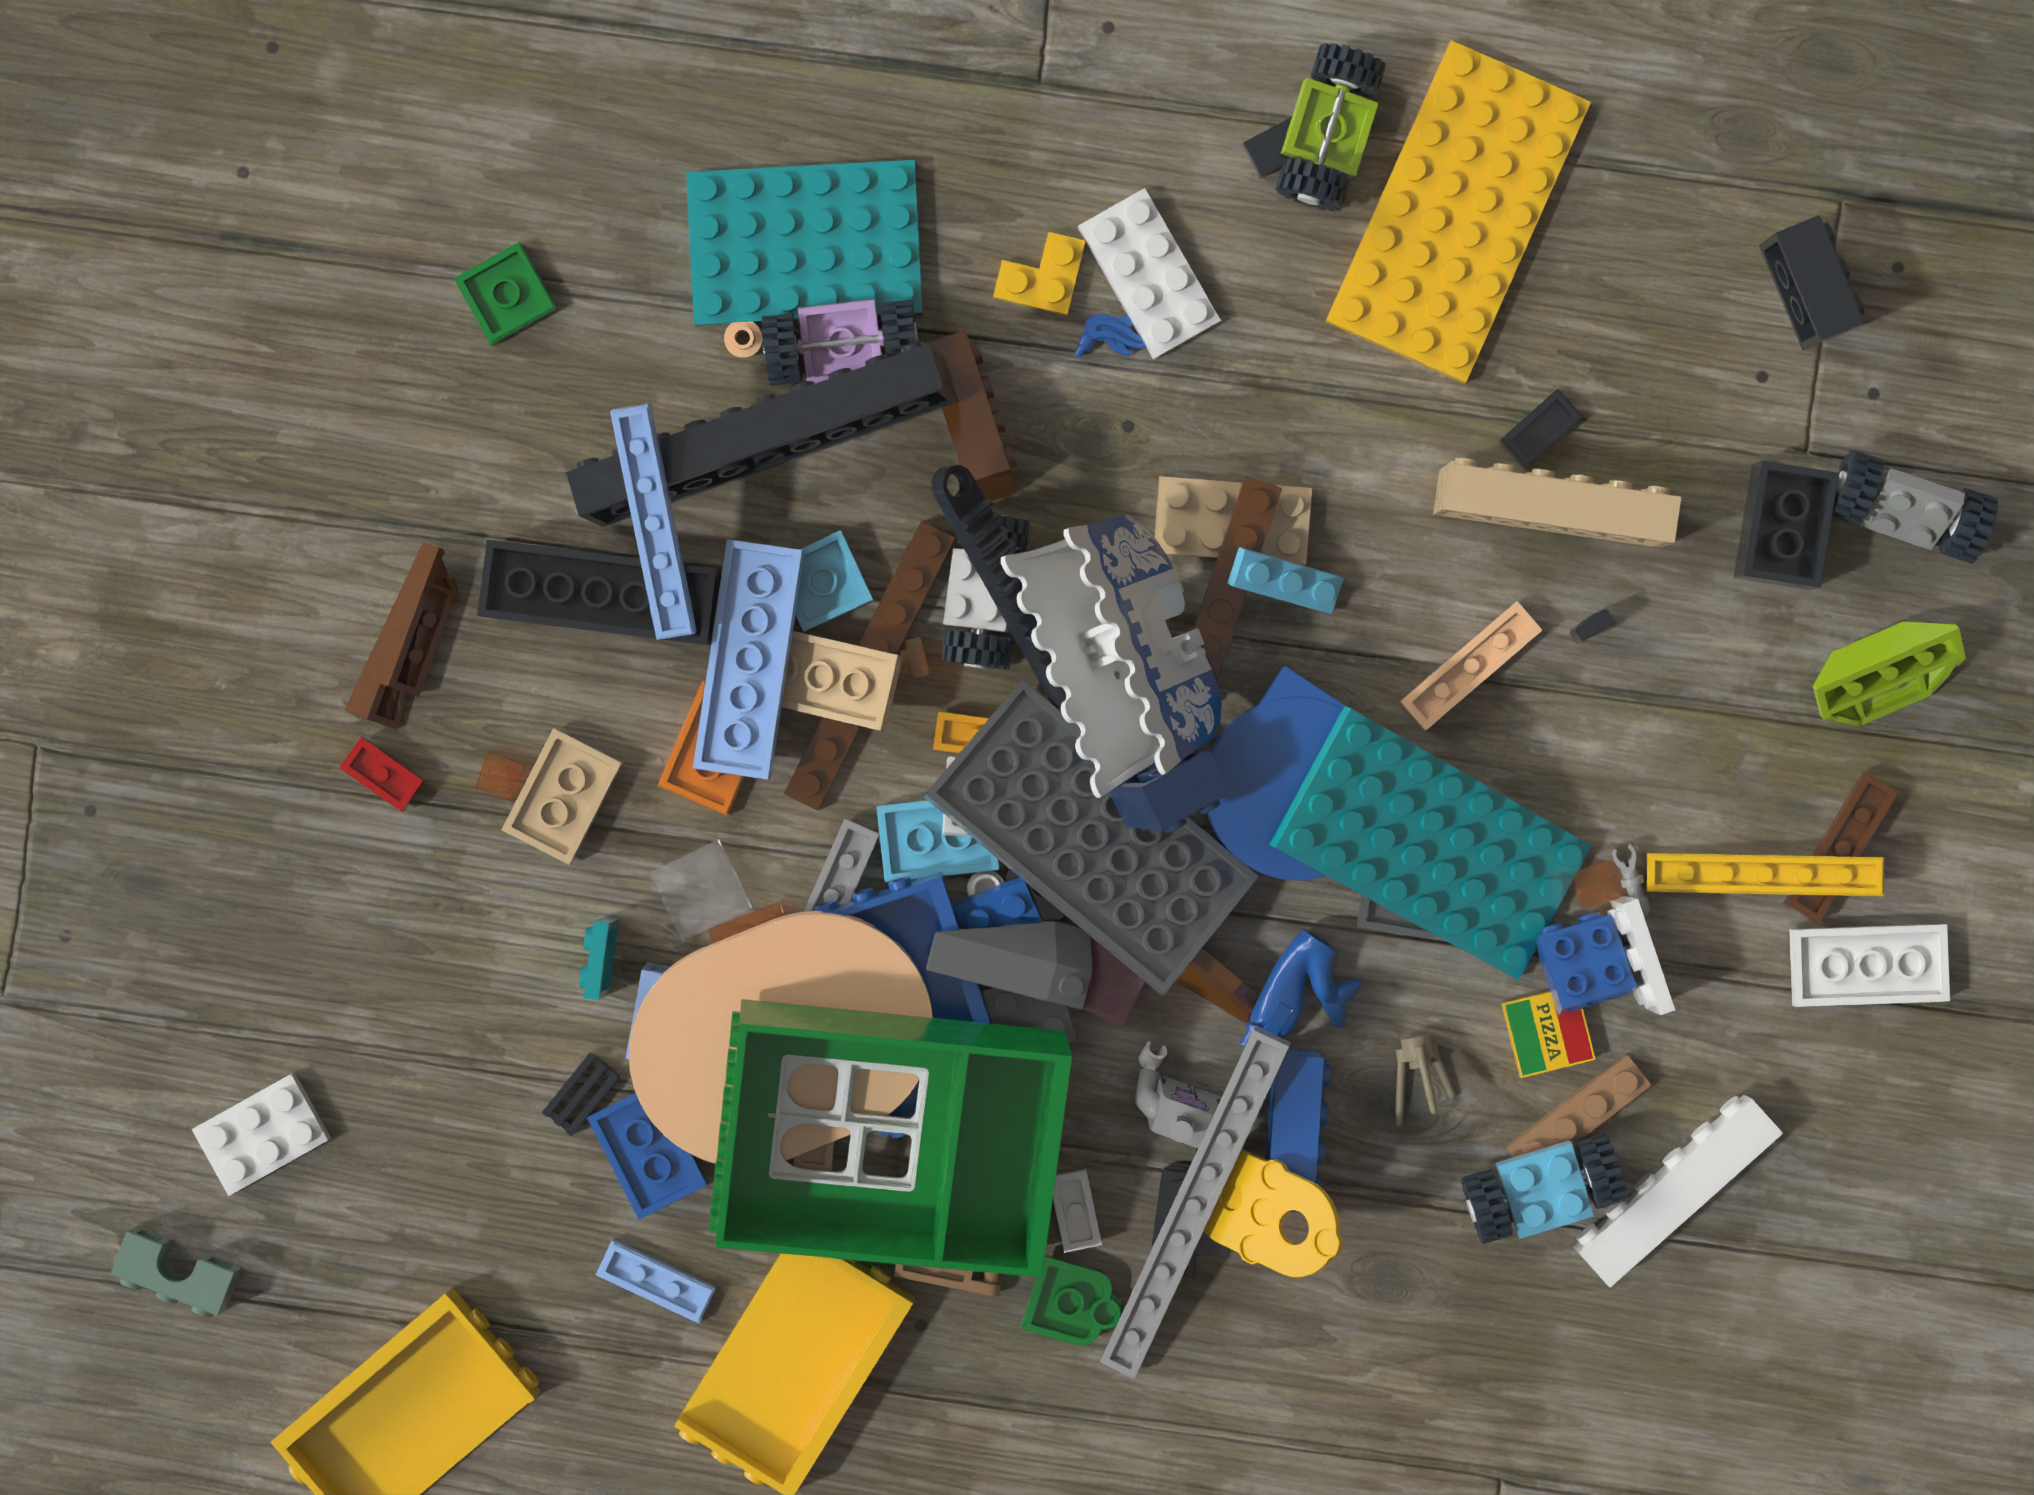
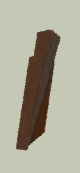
M426 543L421 545L347 703V712L398 730L406 693L419 697L458 592L456 582L453 577L448 575L442 557L445 555L443 549Z
M1203 947L1176 980L1181 985L1242 1022H1247L1250 1019L1252 1010L1259 997V994Z

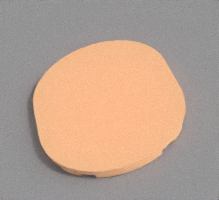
M806 911L784 915L701 948L674 963L659 977L643 999L633 1023L629 1042L630 1074L638 1100L657 1129L676 1146L689 1154L716 1163L728 1048L736 1049L729 1047L732 1011L740 1012L741 999L933 1018L929 992L917 965L897 941L875 928L874 925L850 915L822 913V911ZM802 1065L796 1068L789 1076L787 1092L791 1099L799 1106L810 1109L830 1110L835 1105L838 1069L830 1065ZM859 1069L854 1074L851 1110L855 1113L887 1116L911 1093L919 1081V1077L912 1073ZM810 1124L796 1125L788 1129L782 1136L780 1151L784 1159L788 1160L848 1136L851 1133L848 1129L841 1127Z

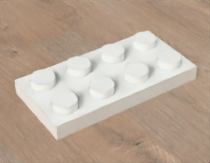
M1145 188L1078 226L1081 235L1131 319L1136 331L1143 339L1153 360L1220 323L1221 320Z
M1947 924L1789 929L1792 1006L1950 1001Z

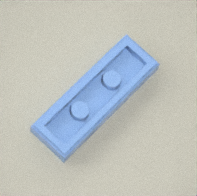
M616 1239L611 1241L596 1273L598 1277L697 1323L701 1322L716 1290V1286Z

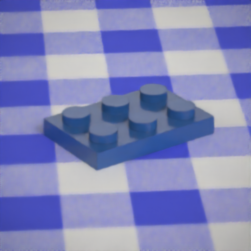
M636 1092L587 1117L639 1220L709 1184L696 1157L676 1146L652 1123L641 1106Z

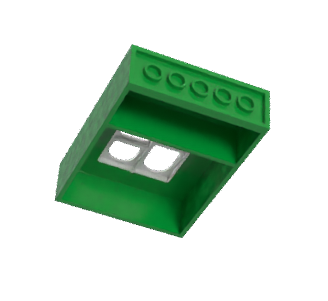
M741 999L740 1012L732 1011L729 1047L736 1049L728 1048L726 1078L710 1208L709 1233H716V1248L1042 1277L1072 1061V1053L1066 1031ZM807 1064L835 1066L838 1069L836 1099L832 1109L805 1108L799 1106L791 1099L787 1092V1082L789 1076L796 1068ZM859 1069L916 1074L919 1077V1087L915 1114L910 1118L853 1112L850 1105L855 1072ZM803 1124L846 1128L851 1133L847 1167L845 1170L837 1172L792 1166L781 1154L780 1142L782 1136L788 1129ZM869 1132L904 1133L912 1138L908 1172L904 1177L869 1175L863 1171L865 1142Z

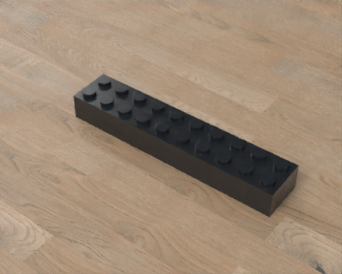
M911 343L901 349L902 353L888 358L887 355H878L866 360V366L852 371L851 368L838 369L828 375L829 379L816 384L814 381H805L793 386V392L785 395H765L756 400L757 405L742 409V407L726 409L720 413V418L706 422L704 419L689 422L684 425L683 431L672 435L669 432L657 434L671 503L958 403V397L946 359L930 343ZM618 448L612 451L613 456L599 460V458L582 460L576 464V469L566 472L578 515L601 527L631 518Z

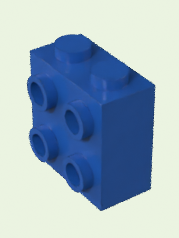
M1600 912L1591 913L1578 919L1579 924L1564 928L1563 923L1554 924L1543 928L1541 931L1542 935L1537 937L1536 951L1558 1016L1630 995L1637 988L1612 914L1601 917Z

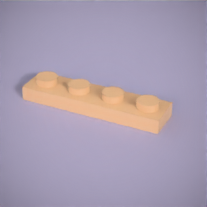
M1516 601L1399 702L1421 728L1426 731L1538 635L1542 629L1520 603Z

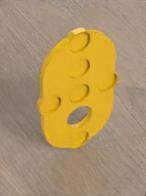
M1241 1149L1204 1229V1233L1211 1239L1238 1252L1242 1260L1250 1264L1260 1263L1290 1277H1304L1321 1271L1330 1263L1333 1257L1340 1255L1344 1243L1340 1234V1220L1336 1207L1330 1196L1319 1185L1289 1171L1286 1164L1276 1159L1267 1161ZM1291 1210L1299 1211L1308 1221V1236L1299 1245L1289 1241L1283 1230V1220Z

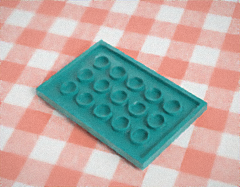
M915 160L686 172L693 319L695 327L730 325L734 322H754L756 324L762 323V316L793 313L795 321H799V307L875 299L877 317H881V303L912 300L914 315H923Z

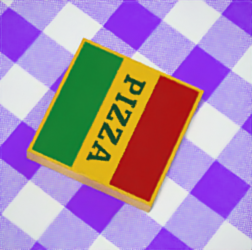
M1550 991L1501 1002L1520 1078L1596 1060L1583 1009L1558 1016Z

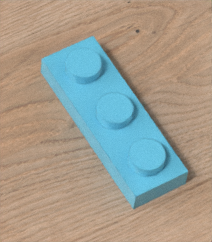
M1239 547L1227 584L1332 614L1344 578L1333 573Z

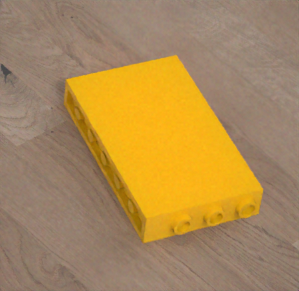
M780 1254L674 1427L680 1430L679 1435L693 1445L701 1443L713 1450L711 1455L719 1462L728 1466L733 1463L745 1470L744 1476L751 1482L759 1486H763L766 1483L783 1495H795L910 1310L915 1297L890 1282L892 1276L875 1265H872L871 1269H869L857 1260Z
M452 1287L270 1443L290 1465L288 1469L293 1478L300 1484L305 1483L314 1495H420L527 1403L530 1404L539 1395L541 1390L537 1387L539 1381L534 1373L527 1367L521 1368L513 1359L514 1351L503 1338L497 1339L488 1329L490 1326L489 1321L484 1314L476 1308L472 1310Z

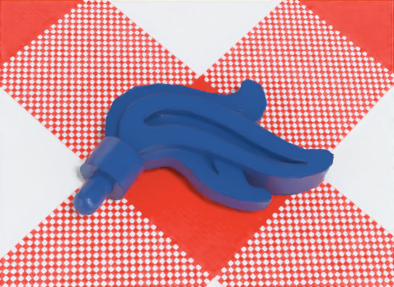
M1098 314L1093 315L1086 321L1084 334L1077 342L1079 348L1076 350L1075 356L1078 358L1082 357L1085 351L1090 352L1094 344L1100 341L1107 343L1115 353L1124 356L1132 355V351L1127 350L1126 347L1141 350L1145 349L1146 345L1141 336L1130 330L1133 323L1128 314L1123 318Z

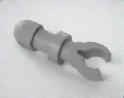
M1631 843L1628 844L1632 855L1628 859L1629 864L1626 865L1624 860L1618 858L1616 854L1617 848L1613 847L1614 862L1620 867L1623 876L1620 879L1621 886L1627 889L1629 897L1639 900L1645 917L1649 914L1650 905L1641 885L1644 882L1643 875L1638 874L1636 868V850Z

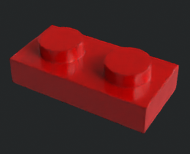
M365 737L359 738L339 767L401 812L406 810L426 781Z

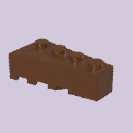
M966 330L924 343H930L946 359L958 397V403L943 407L942 410L959 464L968 468L986 499L994 501L1016 494L1010 469L1017 467L1011 445L1003 446L999 436L1000 433L1006 432L1000 411L992 412L988 399L995 396L988 375L980 377L977 368L978 364L984 363L977 341L969 343Z

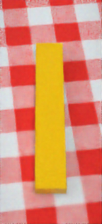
M1647 853L1646 892L1883 897L1884 857Z

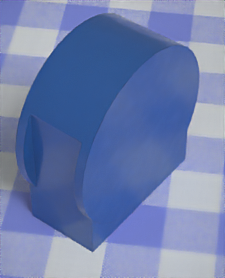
M1286 666L1278 669L1255 706L1236 717L1221 732L1213 744L1210 753L1230 793L1220 798L1221 805L1207 812L1206 815L1219 841L1242 863L1271 877L1285 880H1310L1326 875L1269 844L1345 705Z

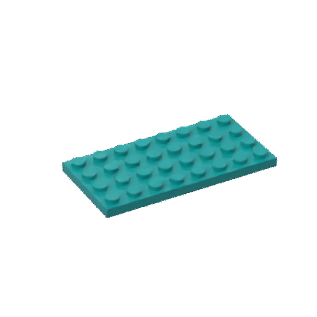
M1344 706L1269 844L1517 980L1520 979L1537 947V937L1542 935L1541 931L1543 928L1548 927L1591 848L1590 844Z

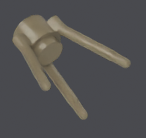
M1431 1034L1401 1039L1402 1049L1395 1050L1398 1062L1395 1125L1397 1127L1403 1125L1406 1062H1409L1410 1069L1420 1068L1431 1114L1435 1115L1438 1112L1428 1066L1433 1065L1432 1060L1449 1098L1456 1096L1440 1058L1437 1042L1432 1043Z

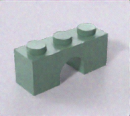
M140 1226L126 1231L110 1273L121 1278L120 1283L122 1285L141 1290L142 1287L156 1292L155 1296L158 1299L168 1303L183 1302L192 1306V1312L204 1317L218 1316L228 1309L243 1266L207 1253L197 1260L191 1275H180L170 1267L168 1262V1251L173 1239Z

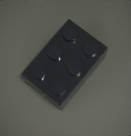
M1820 215L1776 232L1759 245L1802 351L1845 334L1864 324L1862 316L1865 315L1862 301L1857 294L1853 295L1847 282L1850 279L1848 267L1842 258H1837L1832 246L1835 243L1833 231L1827 222L1823 223Z
M1768 461L1752 464L1734 578L1805 590L1821 588L1839 476L1838 472Z

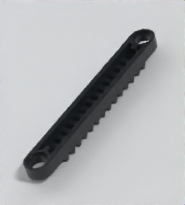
M962 465L943 466L934 473L931 481L934 497L1051 704L1061 711V704L1066 700V692L1062 687H1054L1050 684L1046 675L1047 666L1052 662L1051 655L1047 650L1036 648L1032 642L1031 634L1032 630L1037 626V620L1033 614H1025L1021 611L1017 604V594L1022 590V582L1017 577L1007 575L1001 564V557L1019 554L1013 548L1016 543L1006 536L1009 530L1000 525L999 520L1001 516L992 511L993 502L985 498L968 468ZM951 474L959 482V490L955 496L951 495L947 488V481Z

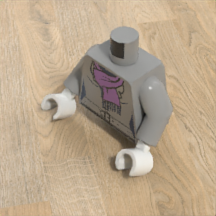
M1149 1041L1139 1056V1062L1144 1069H1141L1139 1073L1135 1103L1148 1118L1150 1130L1177 1142L1199 1148L1222 1096L1156 1072L1155 1070L1159 1068L1167 1055V1048L1163 1045L1158 1055H1154L1150 1051L1151 1041Z

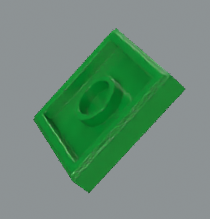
M520 241L454 278L491 346H495L559 310Z

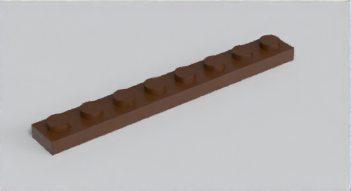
M923 521L920 522L858 646L895 655L898 654L956 539L955 537ZM822 717L784 794L819 811L861 726Z

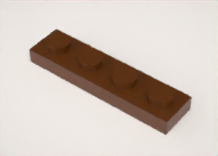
M1862 772L1812 856L1860 857L1899 792L1867 772ZM1788 895L1783 904L1813 922L1820 924L1836 896Z

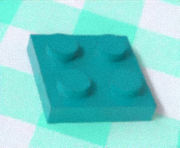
M603 917L593 921V926L586 929L584 950H590L588 964L582 965L579 976V988L584 989L583 998L600 1000L610 994L620 919Z

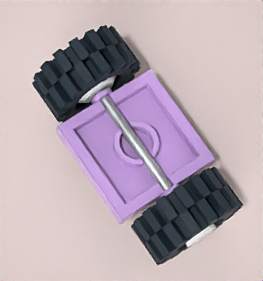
M875 299L799 307L801 339H798L793 313L762 316L763 349L770 385L801 382L800 355H804L807 381H814L816 384L829 379L828 375L835 370L851 368L852 371L866 366V360L882 355L881 346H885V353L889 358L902 353L901 349L904 346L918 342L912 300L881 303L883 332L878 329Z

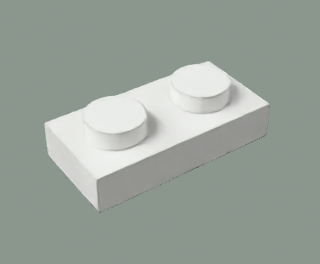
M1083 1168L1056 1174L1053 1200L1064 1253L1102 1245L1087 1169Z

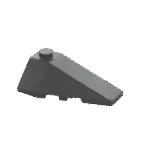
M1056 921L938 931L934 935L926 970L1083 1010L1092 976L1090 935L1080 927Z

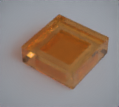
M1609 861L1587 866L1574 872L1573 883L1582 909L1620 898Z

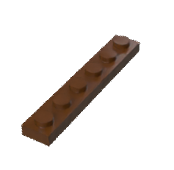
M1245 476L1193 628V630L1198 628L1204 641L1201 648H1204L1206 652L1205 656L1214 673L1216 682L1247 594V590L1227 584L1238 549L1242 547L1261 553L1282 491L1281 487Z

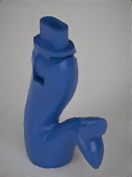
M1302 929L1284 950L1271 971L1252 1010L1251 1022H1246L1245 1027L1247 1031L1239 1043L1244 1047L1246 1046L1255 1026L1281 1038L1286 1037L1300 1018L1307 975L1310 978L1315 995L1322 1002L1325 1012L1336 1028L1340 1029L1346 1016L1345 1003L1354 998L1361 987L1362 981L1355 979L1335 983L1332 978V972L1338 950L1312 932Z

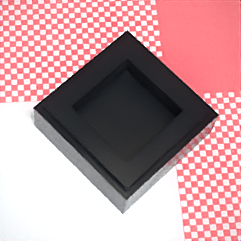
M1598 610L1570 629L1571 632L1569 634L1576 644L1582 643L1615 620L1608 610Z

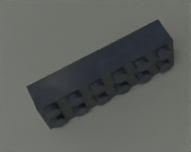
M487 539L477 616L656 639L640 558ZM683 564L697 631L691 635L659 640L711 646L721 570L712 567Z

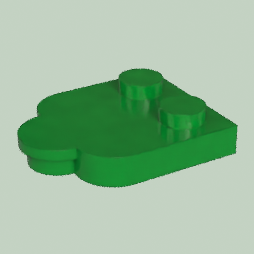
M1045 1254L1043 1275L1034 1279L1020 1327L1028 1332L1078 1346H1085L1097 1339L1100 1330L1106 1331L1117 1326L1123 1313V1306L1119 1298L1112 1294L1111 1282L1104 1272Z

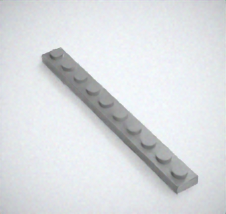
M1254 1027L1100 1363L1135 1379L1291 1042L1260 1027Z

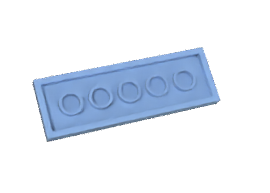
M727 539L693 768L771 780L805 551Z

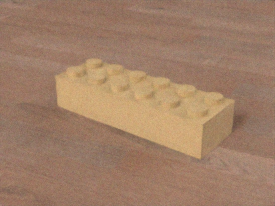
M1455 458V461H1451L1439 470L1433 515L1655 548H1662L1675 543L1681 497L1671 495L1670 488L1648 486L1647 489H1641L1640 491L1632 490L1633 483L1609 480V484L1598 485L1593 484V477L1584 475H1571L1570 478H1564V480L1556 479V472L1532 469V472L1522 474L1516 473L1517 466L1495 463L1493 467L1481 468L1478 467L1479 461L1467 458Z

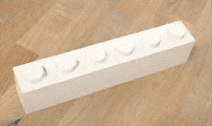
M1743 1095L1740 1098L1735 1096L1728 1100L1720 1109L1722 1114L1711 1124L1705 1122L1692 1133L1691 1137L1693 1140L1683 1149L1678 1147L1671 1151L1662 1161L1664 1166L1654 1175L1648 1173L1634 1185L1636 1191L1628 1197V1200L1611 1205L1606 1210L1605 1214L1607 1217L1597 1226L1594 1224L1589 1225L1577 1236L1576 1239L1579 1242L1573 1248L1610 1288L1783 1134L1752 1098Z

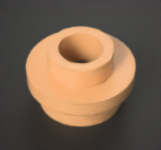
M734 322L726 329L724 342L732 355L739 358H749L760 350L763 336L760 328L754 322ZM740 332H747L750 335V340L745 345H740L736 341V337Z

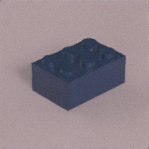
M1193 751L1168 773L1161 775L1156 763H1153L1109 793L1126 827L1140 828L1141 831L1152 829L1153 832L1164 829L1166 833H1169L1184 826L1187 823L1185 817L1198 811L1201 815L1220 806L1219 799L1230 792L1210 751Z

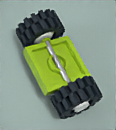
M1324 43L1319 46L1311 72L1312 79L1306 78L1303 80L1281 154L1292 158L1284 160L1275 189L1278 194L1284 195L1283 197L1287 199H1294V202L1304 203L1309 207L1315 206L1318 209H1327L1329 211L1342 210L1351 178L1357 175L1378 103L1366 98H1370V96L1376 97L1386 68V63L1382 62V59L1374 57L1371 53H1363V50L1357 48L1356 50L1350 49V46L1346 45L1341 47L1334 43H1331V45Z

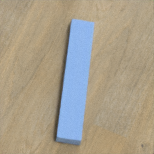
M651 403L612 409L610 414L656 639L695 634L697 630Z

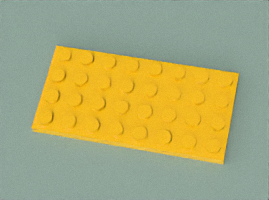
M1451 40L1325 323L1465 384L1591 102Z

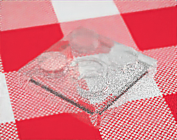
M719 839L649 872L681 941L752 908Z

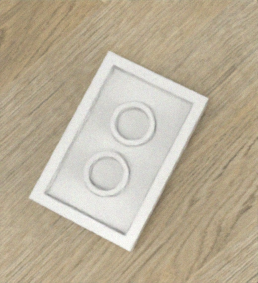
M1628 896L1611 899L1612 910L1607 911L1608 915L1612 914L1617 931L1621 933L1625 945L1623 948L1629 966L1633 969L1637 981L1635 982L1637 988L1633 992L1639 1005L1644 1004L1647 1010L1659 1015L1675 1011L1639 900Z
M295 1072L192 1129L228 1196L332 1139Z

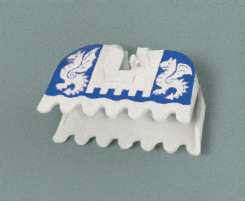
M1120 515L1090 525L1070 527L1064 530L1065 539L1032 551L1001 557V564L1006 574L1010 577H1017L1022 582V590L1017 594V604L1020 610L1025 614H1033L1037 620V626L1032 630L1031 634L1032 642L1036 648L1047 650L1051 655L1052 662L1046 669L1047 679L1054 687H1062L1066 692V700L1061 704L1062 716L1068 723H1076L1080 727L1081 736L1076 740V751L1082 759L1091 760L1095 764L1096 770L1090 778V785L1093 794L1097 798L1104 796L1153 763H1156L1161 775L1168 773L1186 756L1211 740L1221 720L1222 703L1219 687L1205 656L1206 652L1204 648H1201L1204 641L1199 629L1196 628L1172 638L1165 620L1175 617L1184 611L1185 601L1182 594L1184 589L1181 581H1178L1171 562L1158 541L1141 523L1129 515Z

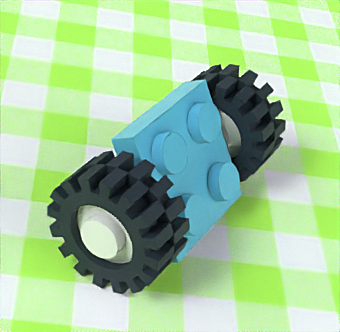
M1604 1133L1575 1142L1576 1155L1572 1143L1568 1140L1495 1163L1504 1193L1499 1189L1497 1179L1491 1168L1461 1177V1184L1469 1213L1481 1243L1487 1244L1513 1235L1510 1217L1506 1209L1510 1210L1517 1236L1522 1239L1594 1217L1587 1191L1596 1209L1628 1200L1622 1169L1618 1164V1158L1614 1153L1609 1137Z

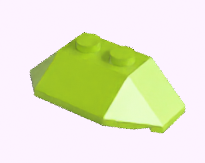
M1903 621L1833 651L1813 685L1820 716L1823 720L1827 721L1834 720L1843 724L1862 726L1930 697L1949 677L1954 667L1959 666L1966 659L1959 627L1956 624Z

